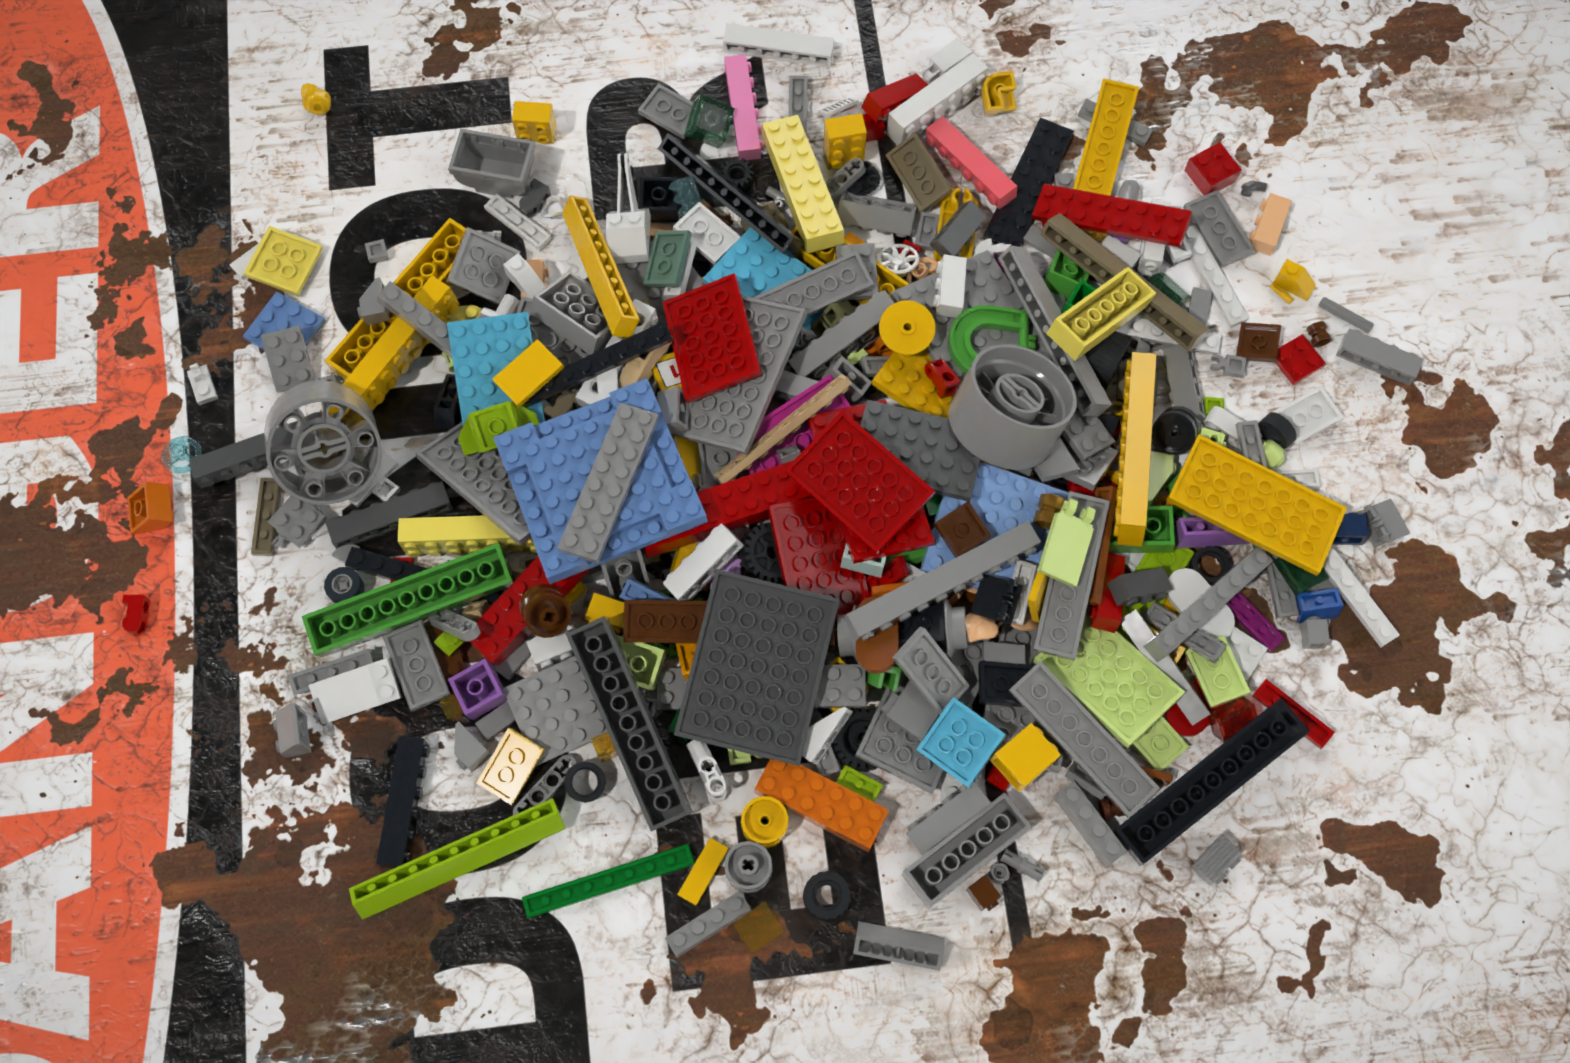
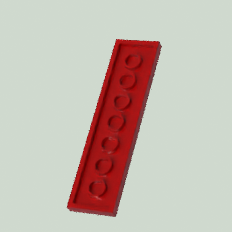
M1049 184L1043 185L1032 213L1034 220L1046 222L1061 213L1081 229L1180 248L1192 217L1191 210Z

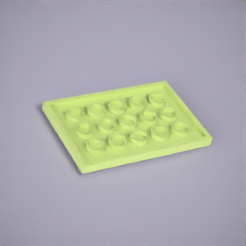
M1089 608L1085 613L1076 659L1074 661L1040 652L1033 662L1037 664L1041 661L1100 724L1124 746L1129 748L1184 695L1185 691L1117 631L1112 633L1090 627L1091 618H1088Z

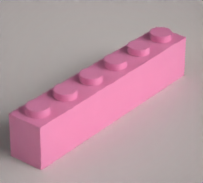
M746 54L724 57L725 73L739 161L742 158L745 161L761 159L764 143L763 139L759 140V135H762L761 124H757L756 119H759L758 108H754V104L757 103L756 93H752L751 89L754 88L753 77H749V73H752L751 62H747Z

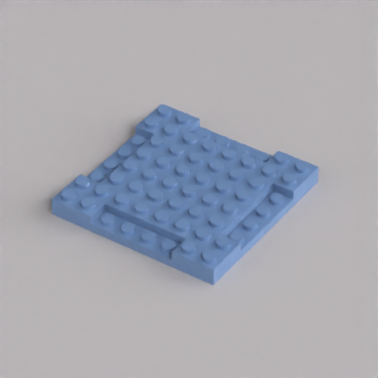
M647 378L609 392L610 397L534 426L531 422L493 437L550 584L708 522L706 513L682 462ZM620 403L659 414V420L597 564L559 552L557 547Z

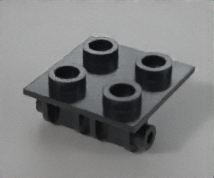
M987 574L983 575L984 579L979 583L970 613L1011 625L1023 585L1017 584L1018 581L1015 579L1007 581Z

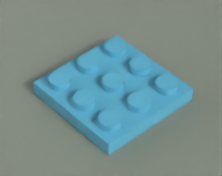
M953 697L916 750L970 788L1007 735Z

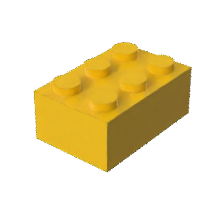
M862 113L825 119L823 152L828 170L840 169L853 158H860L864 162L867 132Z

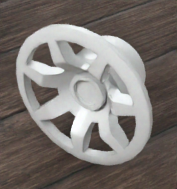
M892 244L879 252L877 261L903 278L908 272L917 267L919 255L911 246ZM896 248H905V249L902 250L901 254H898V251H897ZM892 249L893 255L891 256L889 253L884 252ZM909 250H910L912 253H914V255H909V256L906 257V254L908 253ZM881 257L887 259V261L882 263ZM915 260L912 266L908 263L909 261Z

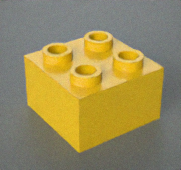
M515 101L512 123L516 138L541 144H554L557 124L552 103Z

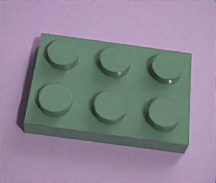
M689 230L656 231L643 281L644 286H680L692 233Z

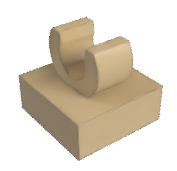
M487 600L472 602L468 604L461 614L463 617L477 622L490 608Z

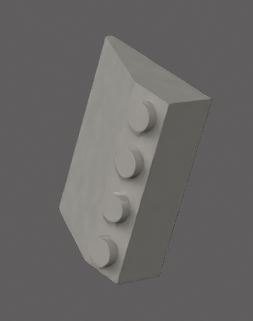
M569 270L533 296L530 314L591 355L600 351L611 339L612 333L592 285Z

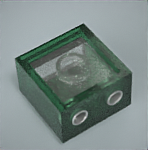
M700 94L693 102L684 135L718 149L726 141L735 108Z

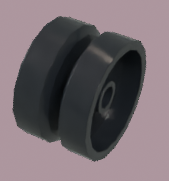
M1173 406L1166 409L1153 424L1152 440L1154 445L1161 452L1168 455L1185 453L1192 447L1200 433L1198 417L1192 410L1183 406Z

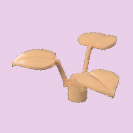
M966 586L965 589L967 591L975 594L977 593L976 589ZM1027 608L1023 625L1011 624V626L1022 631L1037 630L1039 623L1032 621L1030 609ZM969 613L965 617L967 638L970 643L978 640L992 639L998 634V629L1003 623L998 622L995 624V620Z

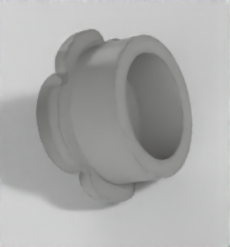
M994 863L990 866L989 878L994 880L996 884H1003L1005 880L1009 879L1010 872L1006 864Z

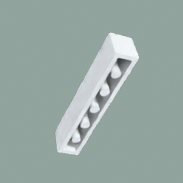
M726 23L723 38L724 53L746 54V56L831 67L834 38Z

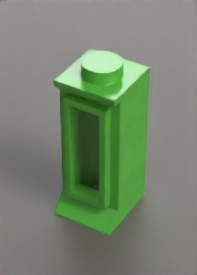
M892 666L890 670L880 674L866 671V682L877 688H881L883 685L893 691H897L902 669Z

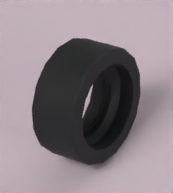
M1270 412L1258 423L1259 431L1263 436L1262 440L1272 439L1284 450L1296 440L1297 434L1293 425L1278 413Z
M1206 546L1200 548L1192 556L1189 562V569L1197 571L1212 586L1230 570V561L1223 550L1213 546ZM1203 556L1215 558L1221 566L1219 575L1213 578L1203 575L1198 568L1199 559Z
M576 763L565 774V791L575 801L592 802L599 798L605 790V774L594 763ZM583 769L592 771L597 777V787L592 793L587 795L577 793L572 784L574 775Z

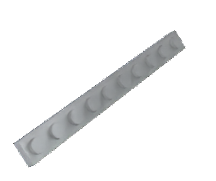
M1257 420L1237 422L1236 430L1242 456L1267 468ZM1265 550L1274 560L1266 567L1276 619L1299 615L1288 561Z

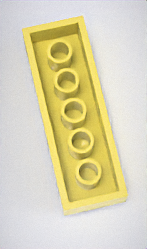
M1127 267L1057 317L1046 334L1076 361L1147 308L1156 292Z

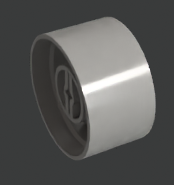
M994 345L982 350L975 357L950 403L948 411L949 422L954 434L962 445L981 460L1005 469H1028L1037 466L1048 456L1074 415L1077 399L1073 385L1066 374L1045 356L1021 346Z
M331 381L305 382L283 393L274 402L267 415L264 438L268 468L278 485L291 496L311 504L328 505L340 503L361 493L376 476L382 458L379 432L369 405L354 390ZM321 402L322 412H315L305 417L300 410V407ZM331 407L339 408L337 413L332 414L328 412ZM348 407L364 418L349 428L341 420ZM295 418L298 422L295 425H290L287 423V420ZM278 426L294 434L291 444H272L273 434ZM363 434L370 435L369 439H359ZM356 447H370L362 462L353 458ZM285 457L288 461L281 464L278 459ZM298 464L306 472L303 477H300L288 469ZM339 472L342 475L336 479L325 480V476L335 475Z

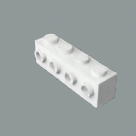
M720 524L711 531L704 541L696 546V550L690 556L682 560L681 565L675 571L668 574L663 584L677 600L690 601L714 577L716 569L721 570L744 545L727 527Z

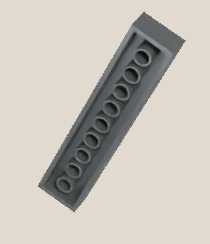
M603 616L566 633L650 831H654L693 813L609 618Z

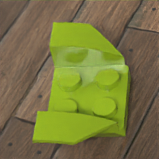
M505 401L469 413L460 431L458 440L464 456L476 452L482 453L497 448L494 436L531 422L534 426L539 424L535 412L523 406L518 408L514 402Z

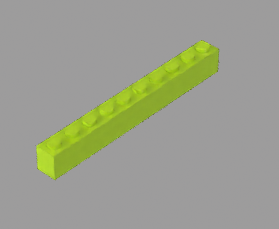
M553 798L353 886L349 888L352 905L363 920L566 829L558 807Z

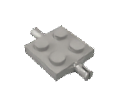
M290 496L268 520V523L279 534L271 544L278 549L286 540L292 542L300 549L327 517L318 510L317 504L304 502Z

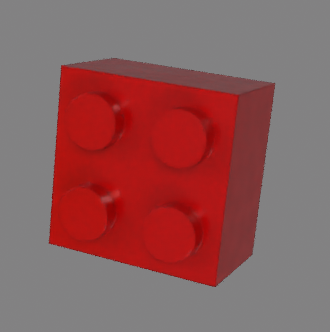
M1221 142L1189 158L1184 171L1201 193L1207 195L1235 183L1242 169Z

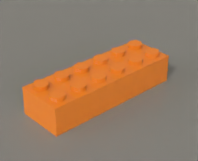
M772 759L769 760L754 789L756 795L760 797H773L779 800L787 811L868 853L889 812L888 809L802 765L796 766Z

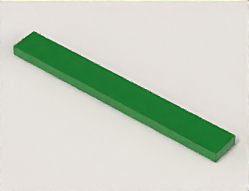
M685 844L523 896L522 901L527 919L694 866V860L689 844Z

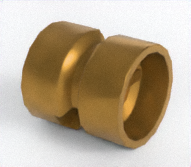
M1041 494L1038 502L1040 510H1036L1033 524L1050 530L1054 514L1060 513L1063 502L1066 500L1053 494Z

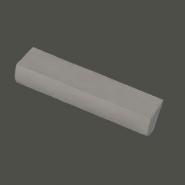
M858 921L853 954L940 971L944 955L945 938Z

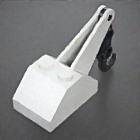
M628 153L618 154L617 211H610L606 214L607 245L615 264L648 262L650 256L651 215L649 208L638 209L637 180L633 178L634 171L633 166H630ZM624 189L625 191L628 190L631 210H624Z

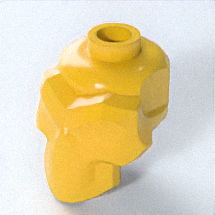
M305 83L302 85L301 97L303 108L315 115L326 114L331 107L329 93L321 88H317L314 84Z

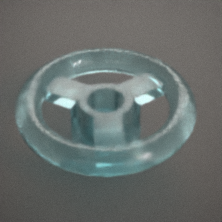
M179 436L173 438L164 446L161 458L164 466L169 471L185 473L191 470L190 464L185 467H175L172 464L178 460L189 461V459L195 458L188 454L185 447L186 442L195 448V457L202 455L201 447L195 439L188 436Z

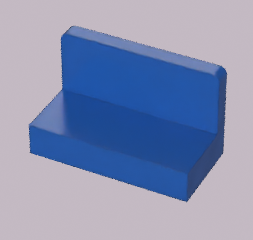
M1337 588L1298 593L1295 597L1300 610L1297 617L1298 623H1303L1308 617L1317 616L1320 619L1337 618L1344 606Z

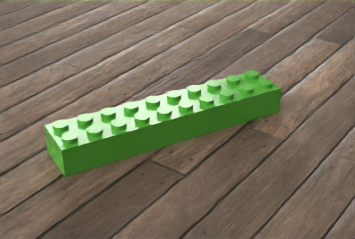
M496 543L301 617L314 655L324 657L419 620L504 590L515 579L504 547Z

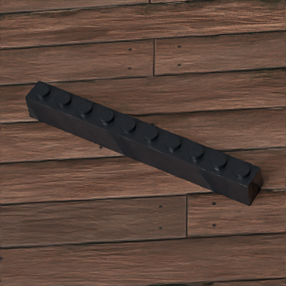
M667 133L657 148L782 254L794 259L805 242L680 139Z

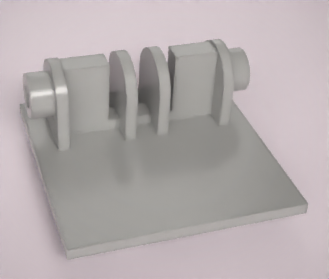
M1391 498L1373 506L1369 504L1363 510L1355 512L1366 514L1368 538L1374 548L1410 534Z

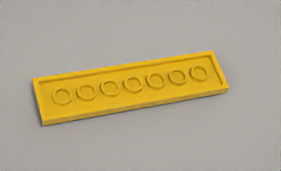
M1103 78L1073 189L1111 195L1139 91L1138 86Z

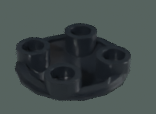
M864 161L865 173L847 189L849 193L863 196L876 190L880 183V174L870 162Z

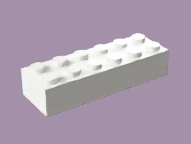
M972 53L891 111L888 115L886 134L896 145H899L914 132L919 136L926 134V128L942 116L952 115L958 107L966 105L972 97L981 94V87L987 78L988 67Z

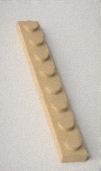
M843 374L838 376L754 442L748 455L739 454L714 474L722 484L734 480L739 472L749 469L753 461L764 457L772 446L782 443L786 435L797 431L801 427L800 424L805 420L815 417L819 409L829 406L833 398L844 394L852 382Z

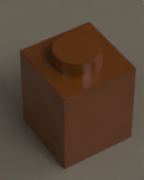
M986 875L966 889L981 912L985 909L991 911L999 905L997 900L1001 895Z

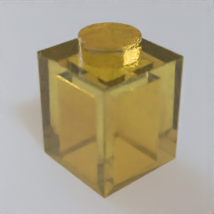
M608 732L591 738L601 763L618 756Z

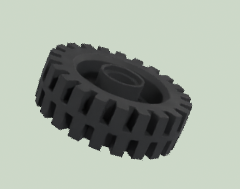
M768 522L755 526L741 539V543L744 546L739 550L741 552L738 554V559L742 560L740 566L745 568L743 572L749 574L751 578L776 584L781 583L783 579L771 523ZM768 549L772 552V558L767 555Z
M855 708L832 742V746L837 759L840 760L843 766L847 765L858 772L873 771L877 767L855 757V754L860 746L857 738L865 735L875 710L871 708L870 710Z

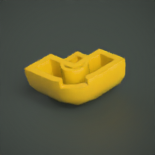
M1013 71L991 74L984 81L981 87V98L985 115L993 116L997 113L1012 112L1017 109L1013 93L1017 89Z

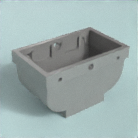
M460 128L448 168L449 173L453 174L459 183L475 188V191L478 193L489 195L497 193L501 197L512 198L513 195H522L525 192L535 157V142Z

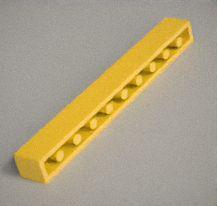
M570 195L562 215L612 336L631 337L640 320L588 199Z

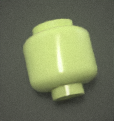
M1272 439L1262 440L1267 468L1272 469L1275 466L1278 468L1285 460L1283 457L1285 450Z

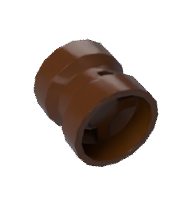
M1325 321L1315 322L1306 328L1308 335L1312 337L1311 343L1313 347H1322L1332 341L1330 334L1326 331L1327 325Z

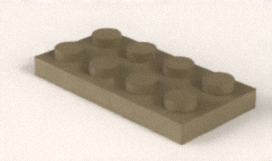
M916 132L886 154V157L920 212L928 211L953 192Z

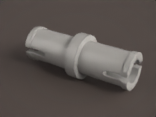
M1007 848L1000 860L1015 868L1017 873L1021 874L1022 872L1037 882L1040 881L1045 871L1029 862L1028 858H1022Z

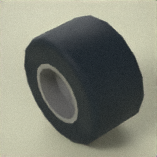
M339 567L332 570L324 581L325 593L334 604L362 594L365 589L364 582L354 569L348 567Z

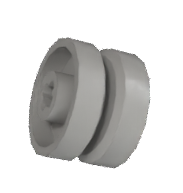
M752 841L740 842L733 846L726 855L724 863L726 878L737 891L747 894L755 893L763 889L770 881L772 874L771 856L767 849L759 843ZM746 865H751L753 870H745L744 868Z

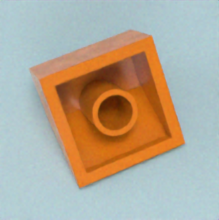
M144 482L127 497L130 534L135 535L161 530L172 522L174 514L171 510L172 495L169 491V484Z

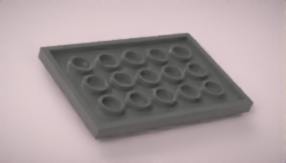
M867 400L860 424L864 430L935 490V494L968 502L971 501L980 458L962 445L954 434L948 418Z

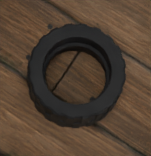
M1116 331L1085 353L1104 391L1108 388L1131 342V338Z

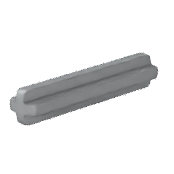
M1323 297L1318 305L1320 308L1366 333H1369L1374 326L1373 322L1327 297Z

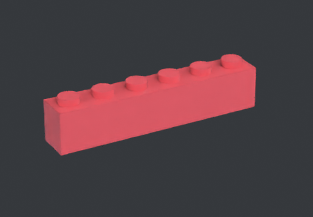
M944 116L926 128L927 143L930 146H934L940 156L946 158L955 170L958 169L964 179L970 181L979 193H983L990 204L1001 209L1017 197V185Z

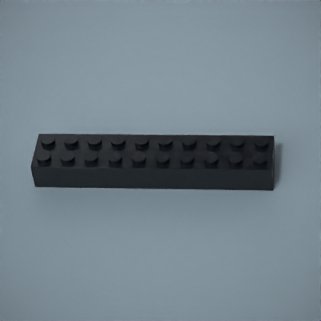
M1280 698L1112 832L1139 866L1144 865L1310 732L1309 729L1284 700Z

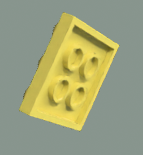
M269 226L244 275L247 278L299 297L323 251V247L320 244Z

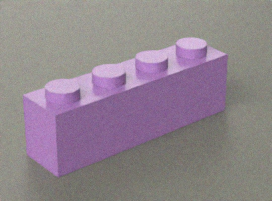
M1200 517L1179 518L1174 525L1176 548L1250 544V542Z

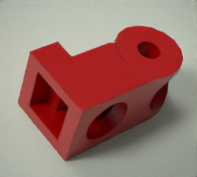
M943 359L926 363L924 367L925 374L938 389L937 395L939 398L943 399L955 395L961 381Z
M123 595L122 603L127 606L126 617L122 621V627L131 635L140 636L146 630L150 600L145 595Z

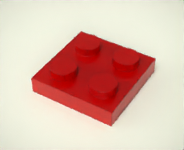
M1303 334L1278 348L1276 365L1292 385L1297 384L1326 365Z

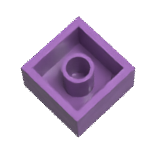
M486 659L448 679L465 716L472 720L507 701L502 689L504 687L492 663Z

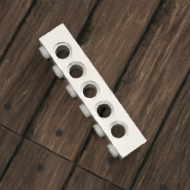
M634 299L632 303L640 319L638 323H642V325L635 328L633 335L655 326L658 321L656 308ZM612 336L606 347L626 338ZM626 363L617 367L618 380ZM597 376L583 383L576 395L578 405L584 407L598 401V393L594 392L598 388Z

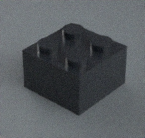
M640 177L639 209L649 208L651 222H678V177Z

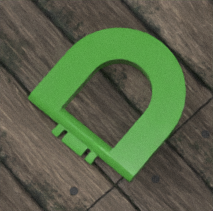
M990 305L971 307L963 311L955 319L948 334L950 356L956 366L965 374H967L975 357L978 355L970 341L971 334L978 329L989 328L1019 333L1018 346L1035 351L1036 336L1029 335V315L1027 311Z

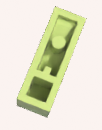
M1151 451L1147 506L1153 505L1168 484L1171 475H1175L1176 463H1173L1174 455Z

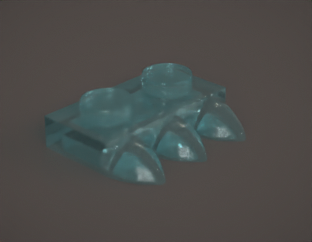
M693 176L675 180L669 186L670 190L677 192L673 201L682 206L677 214L684 216L698 202L702 204Z

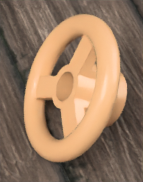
M931 257L920 258L917 267L907 273L906 281L909 284L913 283L912 274L919 280L929 276L936 271L938 261ZM924 263H931L933 265L928 268Z

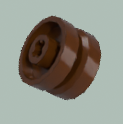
M540 584L531 587L523 594L519 602L520 615L528 629L536 636L549 638L561 634L568 627L571 620L569 603L554 586Z

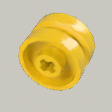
M768 796L757 797L746 804L742 812V831L748 841L759 843L764 848L776 846L784 839L788 831L789 817L786 808L779 800ZM762 819H767V822L769 823L763 825Z

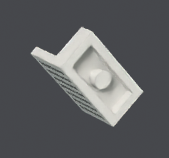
M853 97L818 110L819 114L823 115L825 119L863 114L859 100Z

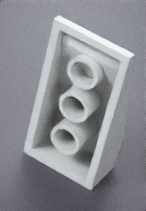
M386 658L309 685L321 725L403 698L391 658Z

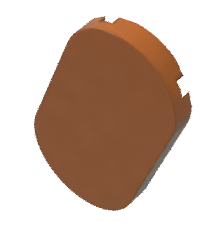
M881 596L866 598L859 604L857 609ZM899 620L892 623L893 626L882 632L879 629L874 632L875 636L866 641H863V639L856 641L857 662L869 673H884L896 664L892 657L899 650Z

